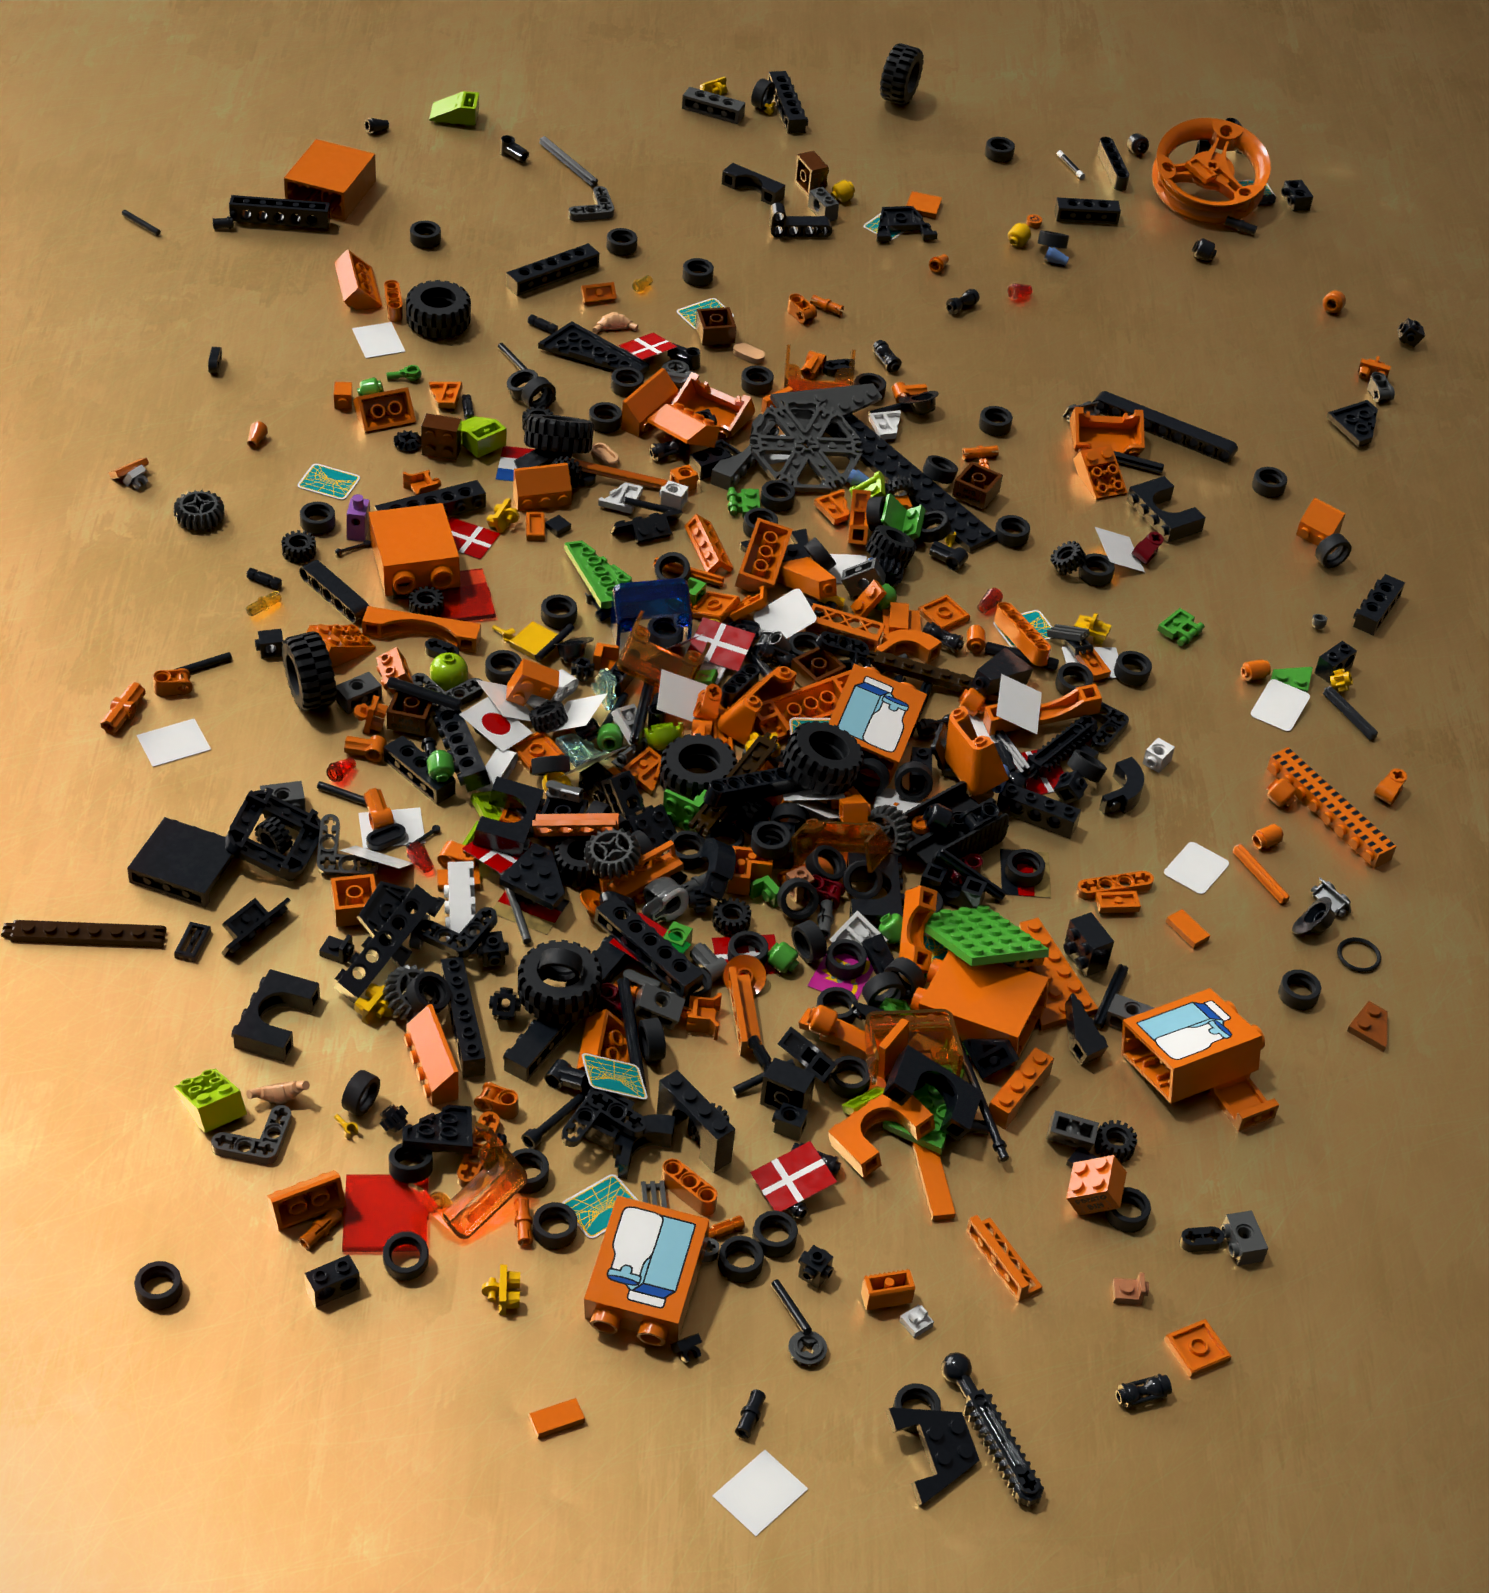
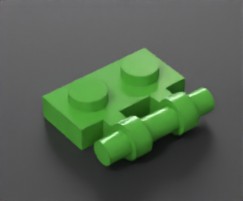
M734 487L728 489V510L732 516L742 513V517H744L749 510L760 508L759 489H741L740 493H737Z
M1179 608L1158 625L1157 631L1170 639H1174L1176 636L1180 639L1177 640V644L1183 646L1190 643L1194 636L1197 637L1201 634L1205 626L1201 622L1198 624L1194 623L1195 617Z

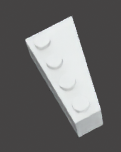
M473 861L448 862V885H444V898H448V901H445L444 905L445 914H449V917H445V927L458 933L476 915ZM472 930L469 934L477 935V930ZM477 948L471 954H477Z

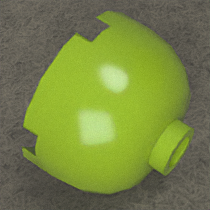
M443 653L435 657L430 664L429 676L443 690H450L468 680V666L465 660L458 654Z
M673 722L651 725V730L645 727L644 736L648 745L653 750L661 751L662 754L669 743L678 737L683 738V723L678 722L679 726H674Z

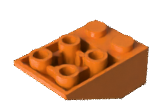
M1112 445L1081 450L1074 457L1073 461L1078 476L1095 500L1128 493Z
M352 624L309 625L307 632L314 631L321 635L329 652L332 666H340L376 648L370 642V639L364 636L357 626Z

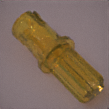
M275 590L265 597H259L258 601L246 607L247 614L254 616L263 610H269V607L281 602V595Z

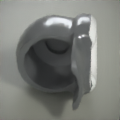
M670 877L657 878L643 889L646 905L642 908V913L656 923L660 920L665 922L675 920L684 913L688 906L689 895L687 890Z

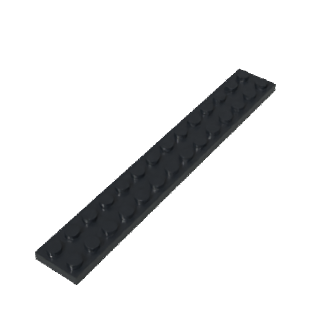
M851 414L844 417L860 437L861 446L856 447L862 449L860 461L874 473L881 471L887 484V480L890 479L892 481L895 476L897 479L901 475L903 478L904 476H907L908 479L910 478L917 493L912 505L914 507L922 505L925 508V513L935 510L945 512L951 524V532L949 534L952 535L955 531V541L970 553L996 540L997 534L928 478L856 416ZM834 423L829 424L826 432L833 438H847L838 425ZM900 490L898 493L902 494L905 490Z

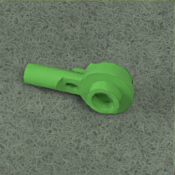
M410 365L397 372H387L386 374L387 379L406 378L410 381H415L421 377L422 372L418 366Z

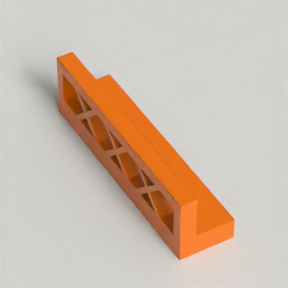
M695 514L684 527L705 571L714 574L721 567L731 572L734 568L712 523Z
M813 603L811 608L814 613L817 610L823 612L825 616L817 617L814 623L806 627V632L820 635L822 632L828 631L861 640L868 645L871 651H875L876 647L880 645V638L885 628L884 623ZM837 616L841 617L843 621L837 623L833 622L831 618ZM858 622L861 626L854 628L849 623ZM875 627L879 630L877 634L869 632L868 628Z
M619 813L536 814L535 820H532V827L536 837L597 836V831L604 832L605 828L609 831L615 827L619 831L620 816Z
M672 840L642 855L641 859H639V865L635 866L634 871H631L628 876L622 874L620 879L617 876H613L611 880L608 876L603 879L600 878L601 892L613 891L632 898L643 892L645 886L651 881L660 877H670L683 870L684 864L676 855L675 845Z
M735 966L729 967L727 982L740 1055L753 1054V1049H750L748 1046V1039L757 1035L761 1041L750 975H737Z
M978 1215L969 1218L967 1234L1019 1302L1042 1291V1285L993 1220L989 1217L981 1221ZM1027 1281H1029L1033 1287L1029 1288L1030 1285Z

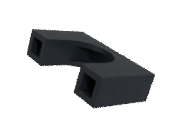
M1165 476L1131 486L1127 502L1150 526L1163 536L1167 543L1203 530L1206 517L1196 507L1171 513L1163 511L1156 506L1172 498L1174 485Z
M497 776L491 790L489 804L513 811L522 820L514 823H505L481 816L475 830L473 844L520 858L523 851L529 849L531 839L528 838H533L532 820H535L536 814L541 813L538 811H542L546 799H543L544 790Z
M848 852L846 868L855 861L865 860L874 863L882 872V887L888 893L880 899H851L849 919L858 910L878 929L881 924L880 919L888 913L891 915L898 913L903 918L904 893H901V890H903V878H899L902 872V864L898 863L897 854ZM858 868L853 872L851 882L875 884V876L867 868Z
M270 969L266 977H262L258 991L252 994L250 1005L247 1009L243 1010L239 1024L233 1027L231 1037L234 1039V1048L285 1062L293 1047L292 1031L271 1026L265 1023L261 1017L268 1010L279 1006H287L312 1013L320 998L319 983Z
M907 1045L896 1057L883 1095L902 1106L913 1095L917 1082L933 1086L942 1095L946 1104V1113L940 1130L960 1141L971 1130L983 1091Z
M678 1070L659 1080L657 1114L675 1116V1126L689 1116L700 1135L699 1158L713 1173L731 1163L735 1128Z

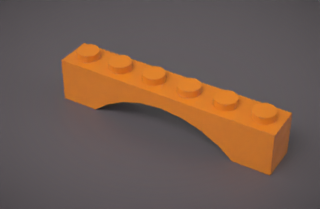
M367 606L362 620V634L376 638L405 633L424 634L455 645L459 648V651L476 653L481 639V624Z
M1091 684L1077 687L1061 698L1041 704L1038 726L1073 719L1083 715L1100 713L1102 696L1097 685ZM998 704L985 706L983 723L989 736L996 735L995 732L997 730H1003L1006 733L1024 729L996 716Z

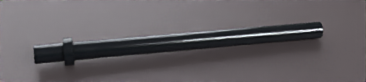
M956 1036L952 1039L967 1079L971 1085L981 1090L961 1038ZM982 1094L979 1109L994 1143L992 1147L998 1153L1001 1162H1005L1009 1159L1006 1151V1142L1001 1139L984 1094Z

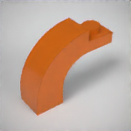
M853 489L848 543L867 545L868 524L866 508L867 502L871 497V491Z
M909 629L896 630L883 635L882 644L878 645L874 652L892 653L895 656L905 653L929 664L939 657L942 642L925 632Z

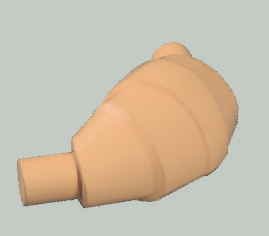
M611 312L603 316L596 323L592 331L595 334L600 331L620 329L637 331L638 325L623 314Z
M308 1081L277 1083L247 1090L246 1095L248 1099L257 1097L269 1103L285 1104L294 1099L303 1090H308L310 1084Z

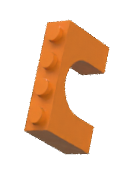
M881 1094L876 1099L870 1100L867 1105L858 1111L853 1112L839 1124H835L828 1131L831 1146L863 1178L882 1166L879 1151L864 1137L869 1127L878 1122L893 1121L902 1125L917 1141L935 1129L933 1114L913 1095L901 1106Z

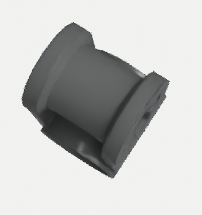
M1373 372L1367 386V390L1372 395L1375 402L1385 399L1393 400L1395 391L1386 376L1381 372Z
M762 630L758 643L754 645V648L757 650L760 644L763 645L764 642H767L788 653L792 648V644L781 631Z

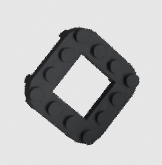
M266 787L265 790L257 791L251 790L228 829L225 837V849L236 857L277 877L293 881L303 873L319 842L321 820L317 816L318 812L311 809L310 813L273 796L274 790ZM261 814L267 817H276V820L279 819L282 824L299 832L287 856L249 839Z

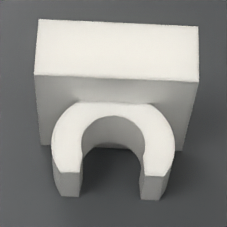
M142 464L127 473L123 482L127 487L133 484V487L138 490L141 486L138 481H141L144 485L148 482V479L143 475L146 469Z
M917 1305L900 1316L899 1320L913 1338L932 1328L934 1323L922 1305Z

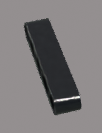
M1101 137L1097 154L1113 188L1118 191H1124L1127 189L1129 172L1113 139Z
M314 560L299 568L300 576L304 582L350 622L355 623L363 619L367 606H369L368 603L320 561Z

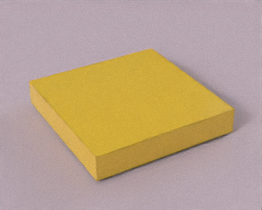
M532 621L509 641V646L536 660L535 655L557 634ZM557 646L551 652H549L542 660H544L550 653H552L557 648Z

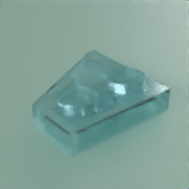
M608 668L601 669L598 676L595 677V683L591 684V688L596 695L608 693L601 703L606 711L611 710L614 706V700H616L615 686H617V679Z

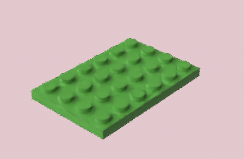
M979 905L977 909L960 907L954 911L942 909L940 912L933 913L928 922L925 923V933L970 966L1049 956V948L986 905Z

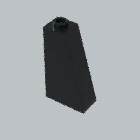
M1004 648L977 669L971 686L984 696L997 693L1000 689L1001 674L1026 685L1034 668L1009 649Z

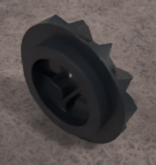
M404 430L403 433L397 432V435L394 436V445L403 451H413L421 447V436H419L418 432L413 433L412 430L409 432Z

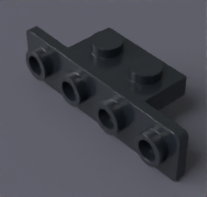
M670 509L663 514H650L646 518L639 516L628 522L621 520L616 522L610 531L611 534L632 530L636 544L667 537L672 534L668 521L679 519L683 512L682 510Z
M254 898L222 924L234 938L224 948L222 955L225 956L229 952L234 954L242 947L240 943L245 939L248 942L258 934L256 931L260 927L264 930L273 922L272 918L274 916L280 917L288 910L286 906L291 900L286 898L268 912Z

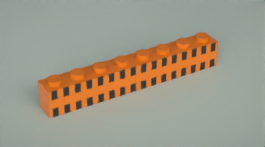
M1287 747L1271 755L1267 770L1279 780L1285 778L1296 788L1295 796L1369 865L1375 869L1392 860L1397 846L1296 753Z

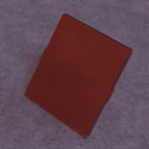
M482 568L460 571V587L440 590V593L442 592L444 596V611L442 615H437V617L460 621L496 618L491 600V592L487 586Z
M346 1174V1205L343 1206L342 1211L344 1221L342 1252H383V1247L387 1240L394 1234L403 1231L420 1235L427 1244V1220H429L430 1214L428 1205L429 1177L418 1183L407 1184L393 1179L390 1174ZM403 1244L396 1247L393 1252H419V1250L413 1245Z

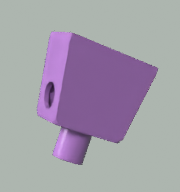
M356 494L350 499L347 510V540L364 542L369 529L368 512L371 511L370 500L363 499V496L360 494ZM356 519L360 520L359 525H356Z

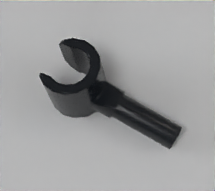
M585 593L586 603L595 606L597 610L601 609L593 595Z

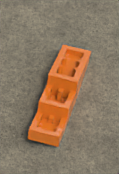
M808 1008L800 1019V1029L810 1031L806 1020L811 1008ZM837 1018L840 1021V1025L836 1033L831 1032L828 1037L819 1035L820 1041L839 1046L841 1053L875 1063L878 1061V1046L882 1041L850 1023Z

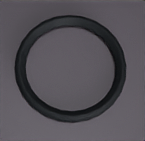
M1357 937L1347 938L1338 946L1337 954L1340 961L1354 971L1369 972L1376 969L1381 963L1380 951L1373 943L1366 939ZM1354 941L1365 943L1375 951L1377 961L1368 968L1355 967L1343 958V946Z

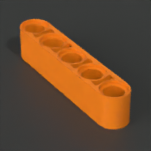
M1007 602L998 603L994 623L1031 663L1036 666H1046L1051 645L1012 604Z

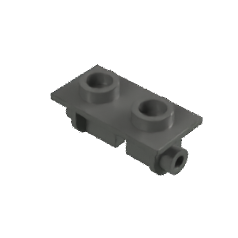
M1088 401L1081 405H1070L1062 416H1067V421L1070 422V417L1075 407H1083L1084 413L1090 411V415L1100 416V411L1096 409L1099 402Z
M641 737L639 745L633 744L624 752H620L611 763L623 770L624 766L648 748L646 738Z
M1320 877V885L1318 887L1315 885L1311 889L1312 896L1317 900L1322 897L1330 898L1332 902L1331 909L1336 916L1343 917L1346 910L1351 913V901L1345 894H1339L1331 882H1325Z

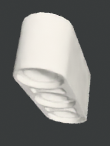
M561 669L559 670V688L552 699L547 700L532 694L527 704L535 709L537 706L540 707L541 704L545 705L550 701L551 703L553 701L561 702L576 690L579 680Z
M497 748L485 766L491 784L476 790L480 792L491 791L497 776L508 779L517 764L518 753L510 750L502 752Z

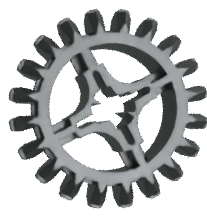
M203 489L201 491L194 490V492L187 491L186 495L181 494V498H177L174 503V517L177 523L181 524L182 528L187 527L188 530L195 529L197 531L202 529L204 531L206 528L211 530L212 526L217 527L218 523H222V518H224L225 509L221 497H218L216 493L211 494L210 491L204 492Z
M890 805L878 806L871 810V816H868V823L862 824V827L865 829L862 832L865 835L863 842L868 843L867 849H872V853L897 854L898 858L904 855L905 847L913 841L910 837L913 831L909 829L911 823L906 821L908 816H902L903 810H897V806Z
M615 827L608 831L605 828L604 832L597 831V836L591 835L590 841H586L584 859L588 869L593 871L595 876L600 874L602 879L608 876L610 880L613 876H617L620 879L622 874L628 876V871H634L635 866L639 865L641 848L635 835L632 836L630 831L625 832L623 828L617 831Z
M407 964L396 968L394 972L388 975L387 980L383 984L385 988L382 993L386 995L384 1001L390 1003L387 1008L394 1010L393 1015L399 1014L400 1020L406 1018L409 1023L418 1013L408 1003L406 996L407 986L417 975L424 972V968L418 970L416 965L410 967ZM419 984V991L423 999L429 1003L437 1004L439 999L436 991L430 985Z

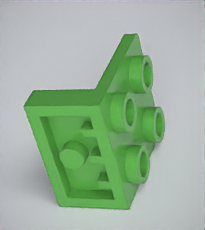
M890 493L886 497L881 522L885 526H890L904 532L913 540L920 537L925 508L919 505L907 510Z
M666 789L664 791L663 806L672 824L685 831L697 832L695 830L698 824L693 829L689 828L688 825L705 804L704 796L707 790H704L700 796L697 795L694 801Z

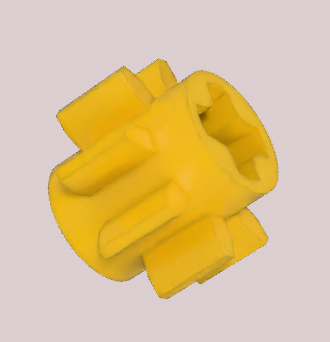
M1344 669L1333 671L1334 675L1330 676L1332 687L1335 690L1338 689L1339 692L1349 691V686L1353 685L1351 673L1349 671L1345 672Z

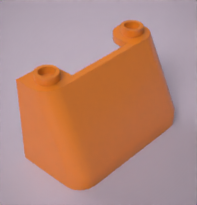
M691 372L671 405H674V402L683 404L684 408L692 409L694 413L709 409L711 414L716 416L717 426L720 427L719 435L724 438L732 437L753 417L755 407L752 398L745 394L742 398L741 396L734 398L709 387L706 381L704 383L698 380L700 376Z
M1083 407L1074 408L1070 417V429L1076 452L1079 453L1081 450L1112 445L1113 451L1136 457L1145 449L1143 410H1134V414L1128 416V413H1124L1123 417L1094 416L1090 415V411L1084 413Z
M786 666L775 668L753 685L720 716L717 724L718 729L745 745L750 740V734L752 733L757 713L762 708V702L791 692L797 673Z
M964 706L954 709L949 716L945 759L958 779L967 783V791L974 796L980 795L1009 780L994 742L987 736H977L969 718L968 710Z

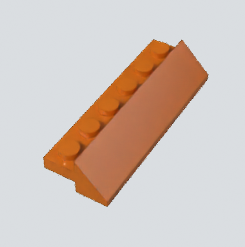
M851 670L763 701L762 708L757 713L755 719V732L757 734L760 733L761 736L767 732H776L778 741L791 737L789 726L791 718H831Z

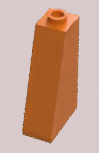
M810 557L781 563L776 582L793 589H800L803 593L818 599L837 596L836 578Z

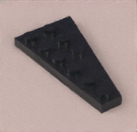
M573 321L538 343V349L612 370L630 367L639 370L642 374L649 370L647 362Z

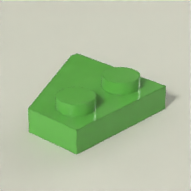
M1313 667L1273 669L1271 680L1275 679L1308 692Z

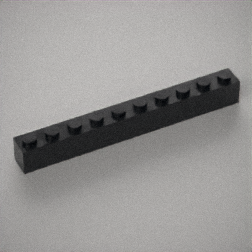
M610 935L605 937L601 946L592 952L596 955L602 967V984L612 983L632 959L631 956L609 943L613 939ZM566 982L565 987L571 986L577 982ZM545 1019L532 1020L528 1030L524 1034H520L515 1045L512 1048H508L504 1053V1071L527 1082L578 1021L572 1023L566 1021L565 1024H558V1022L547 1023Z

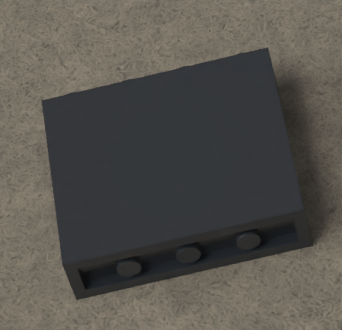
M164 817L127 867L130 883L206 908L210 903L209 892L235 855L226 851L224 836Z

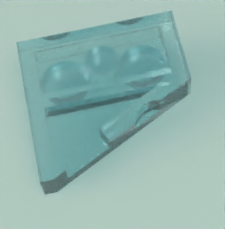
M574 733L557 737L555 744L564 755L570 757V762L575 768L591 759L609 753L607 750L601 752L595 749L593 743L582 739Z

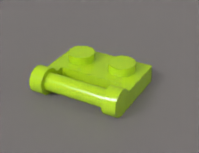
M878 471L874 473L873 477L861 484L850 487L851 496L853 489L871 491V497L886 496L883 473Z

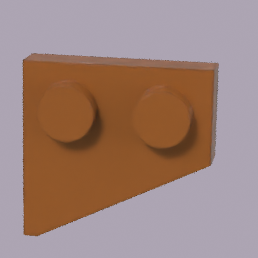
M1368 1001L1349 1025L1347 1032L1384 1052L1387 1046L1388 1011Z

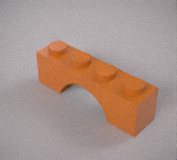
M854 786L844 793L845 798L827 800V804L831 809H839V819L843 824L868 823V816H871V806Z
M920 885L905 891L899 957L910 959L925 974L928 973L932 958V951H929L924 945L925 923L928 922L931 915L936 911L938 891Z
M1035 1047L990 1101L989 1109L997 1126L1005 1130L1017 1116L1029 1092L1035 1086L1040 1088L1048 1078L1054 1061L1052 1056Z

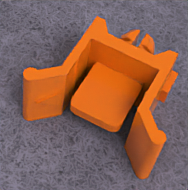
M430 470L415 474L403 472V488L413 490L415 495L439 490L438 488L441 486L439 478L431 479Z
M718 993L713 998L690 996L689 1008L683 1007L680 1016L681 1019L688 1018L686 1031L709 1033L714 1040L718 1039L719 1023L715 1020L716 1012L721 1008L722 993Z

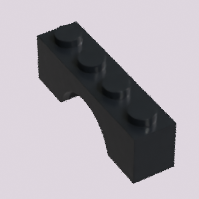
M735 163L730 164L722 172V185L734 190L739 188L756 190L761 194V201L769 205L784 199L785 184Z

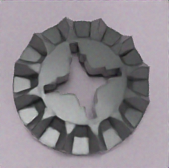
M679 360L667 361L662 366V368L670 372L684 374L689 371V366Z
M800 1331L791 1337L788 1351L791 1354V1359L797 1360L799 1365L803 1363L810 1367L815 1363L819 1365L820 1361L825 1358L827 1344L824 1338L814 1331H811L808 1335H804ZM803 1347H812L811 1353L808 1351L803 1352Z

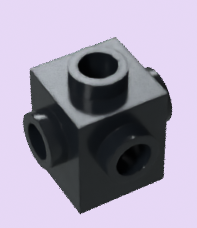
M1407 318L1397 329L1399 340L1413 347L1425 337L1423 326L1416 320L1413 321Z
M1078 770L1064 772L1060 775L1059 781L1053 790L1060 800L1067 804L1080 800L1088 784Z
M502 931L489 932L480 945L477 946L478 959L482 958L484 967L505 965V956L509 955L508 943L503 941Z
M500 987V991H495L494 996H490L489 1009H492V1015H497V1019L510 1020L511 1017L516 1015V1011L520 1012L521 1002L518 998V993L513 992V988ZM508 999L510 1001V1005L507 1007L502 1004V1000Z
M813 1245L808 1252L804 1251L799 1258L800 1268L798 1277L818 1289L825 1279H829L834 1270V1267H832L833 1256L826 1250Z

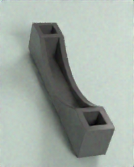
M759 414L752 422L751 434L761 419L762 414ZM769 421L761 434L778 436V425L774 421ZM750 443L738 455L720 460L712 469L711 484L726 490L737 485L740 478L746 475L749 467L753 466L756 461L751 454L752 451H750L751 445L756 444Z

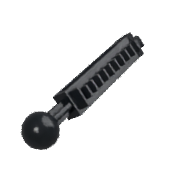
M1083 715L1078 720L1076 719L1074 724L1071 723L1070 727H1066L1065 731L1062 730L1060 735L1057 734L1056 738H1052L1051 742H1047L1046 746L1043 745L1041 750L1038 749L1037 753L1028 755L1027 762L1032 767L1030 774L1026 773L1023 775L1021 772H1010L1007 782L1027 789V782L1031 778L1036 780L1040 777L1046 778L1047 773L1052 772V768H1056L1057 764H1061L1062 760H1066V756L1070 757L1071 752H1074L1076 748L1079 749L1081 744L1084 745L1085 741L1088 742L1098 730L1097 721L1090 715Z
M959 1352L950 1353L942 1361L941 1370L947 1381L958 1384L966 1398L963 1415L969 1416V1422H974L973 1429L978 1430V1437L984 1439L983 1446H988L987 1453L993 1455L992 1461L998 1464L997 1470L1003 1472L1002 1479L1008 1481L1007 1487L1013 1489L1012 1496H1015L1017 1503L1027 1507L1036 1503L1039 1504L1044 1486L1041 1485L1040 1478L1035 1477L1036 1471L1030 1469L1031 1463L1025 1460L1026 1454L1020 1452L1021 1446L1016 1445V1437H1011V1429L1006 1428V1420H1001L1002 1414L996 1411L997 1405L991 1403L993 1395L986 1394L984 1389L978 1390L970 1378L972 1366L966 1355Z

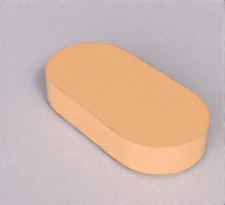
M736 343L734 345L733 353L737 357L754 364H760L764 361L765 353L762 350L746 343Z
M595 443L592 445L591 455L599 463L612 468L619 465V456L606 444Z

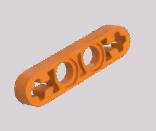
M1137 871L1083 879L1078 883L1076 893L1081 899L1090 900L1095 899L1096 892H1144L1152 888L1154 877L1147 871ZM1120 882H1127L1130 886H1123ZM1106 884L1110 886V889H1104L1100 885Z
M488 1111L481 1114L472 1134V1154H464L457 1172V1182L463 1188H473L479 1181L492 1143H494V1136L498 1133L500 1127V1118L494 1112ZM492 1121L489 1125V1131L486 1130V1124ZM484 1137L488 1139V1142L486 1144H479L476 1140ZM478 1155L481 1157V1160L472 1162L469 1160V1157ZM470 1169L471 1176H469L468 1179H465L464 1177L467 1176Z

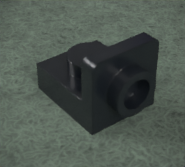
M348 934L344 940L329 935L320 948L319 955L343 964L347 957H351L354 951L352 935Z

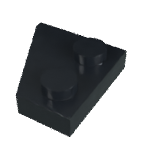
M968 1038L962 1041L982 1079L1019 1060L1009 1039Z

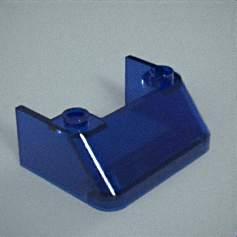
M675 578L620 583L613 588L611 631L615 645L620 647V634L632 631L636 627V620L673 617L674 624L684 628L687 640L691 639L693 617L689 586L685 579Z

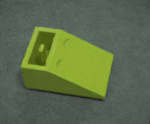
M463 91L433 102L429 121L465 124L468 126L476 125L479 112V93Z
M474 416L462 421V445L477 458L506 446L507 428L496 419Z
M216 1068L205 1070L201 1075L184 1079L180 1084L174 1086L176 1093L196 1125L205 1133L247 1115L241 1091Z

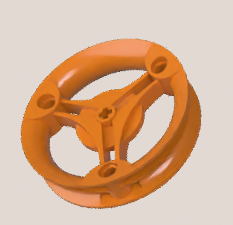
M1197 118L1174 126L1163 136L1159 143L1152 168V181L1161 200L1179 215L1198 222L1222 224L1225 223L1227 216L1241 219L1250 214L1259 205L1270 176L1271 162L1268 152L1261 141L1244 127L1223 119ZM1208 140L1212 148L1209 151L1200 152L1192 158L1197 156L1218 174L1217 178L1204 184L1184 166L1185 163L1173 164L1169 159L1172 151L1187 142ZM1216 148L1223 150L1222 154L1215 152ZM1238 150L1250 161L1255 173L1253 185L1242 186L1234 178V166L1226 157V151ZM1175 183H1195L1202 188L1220 192L1230 201L1216 202L1199 199L1186 193Z

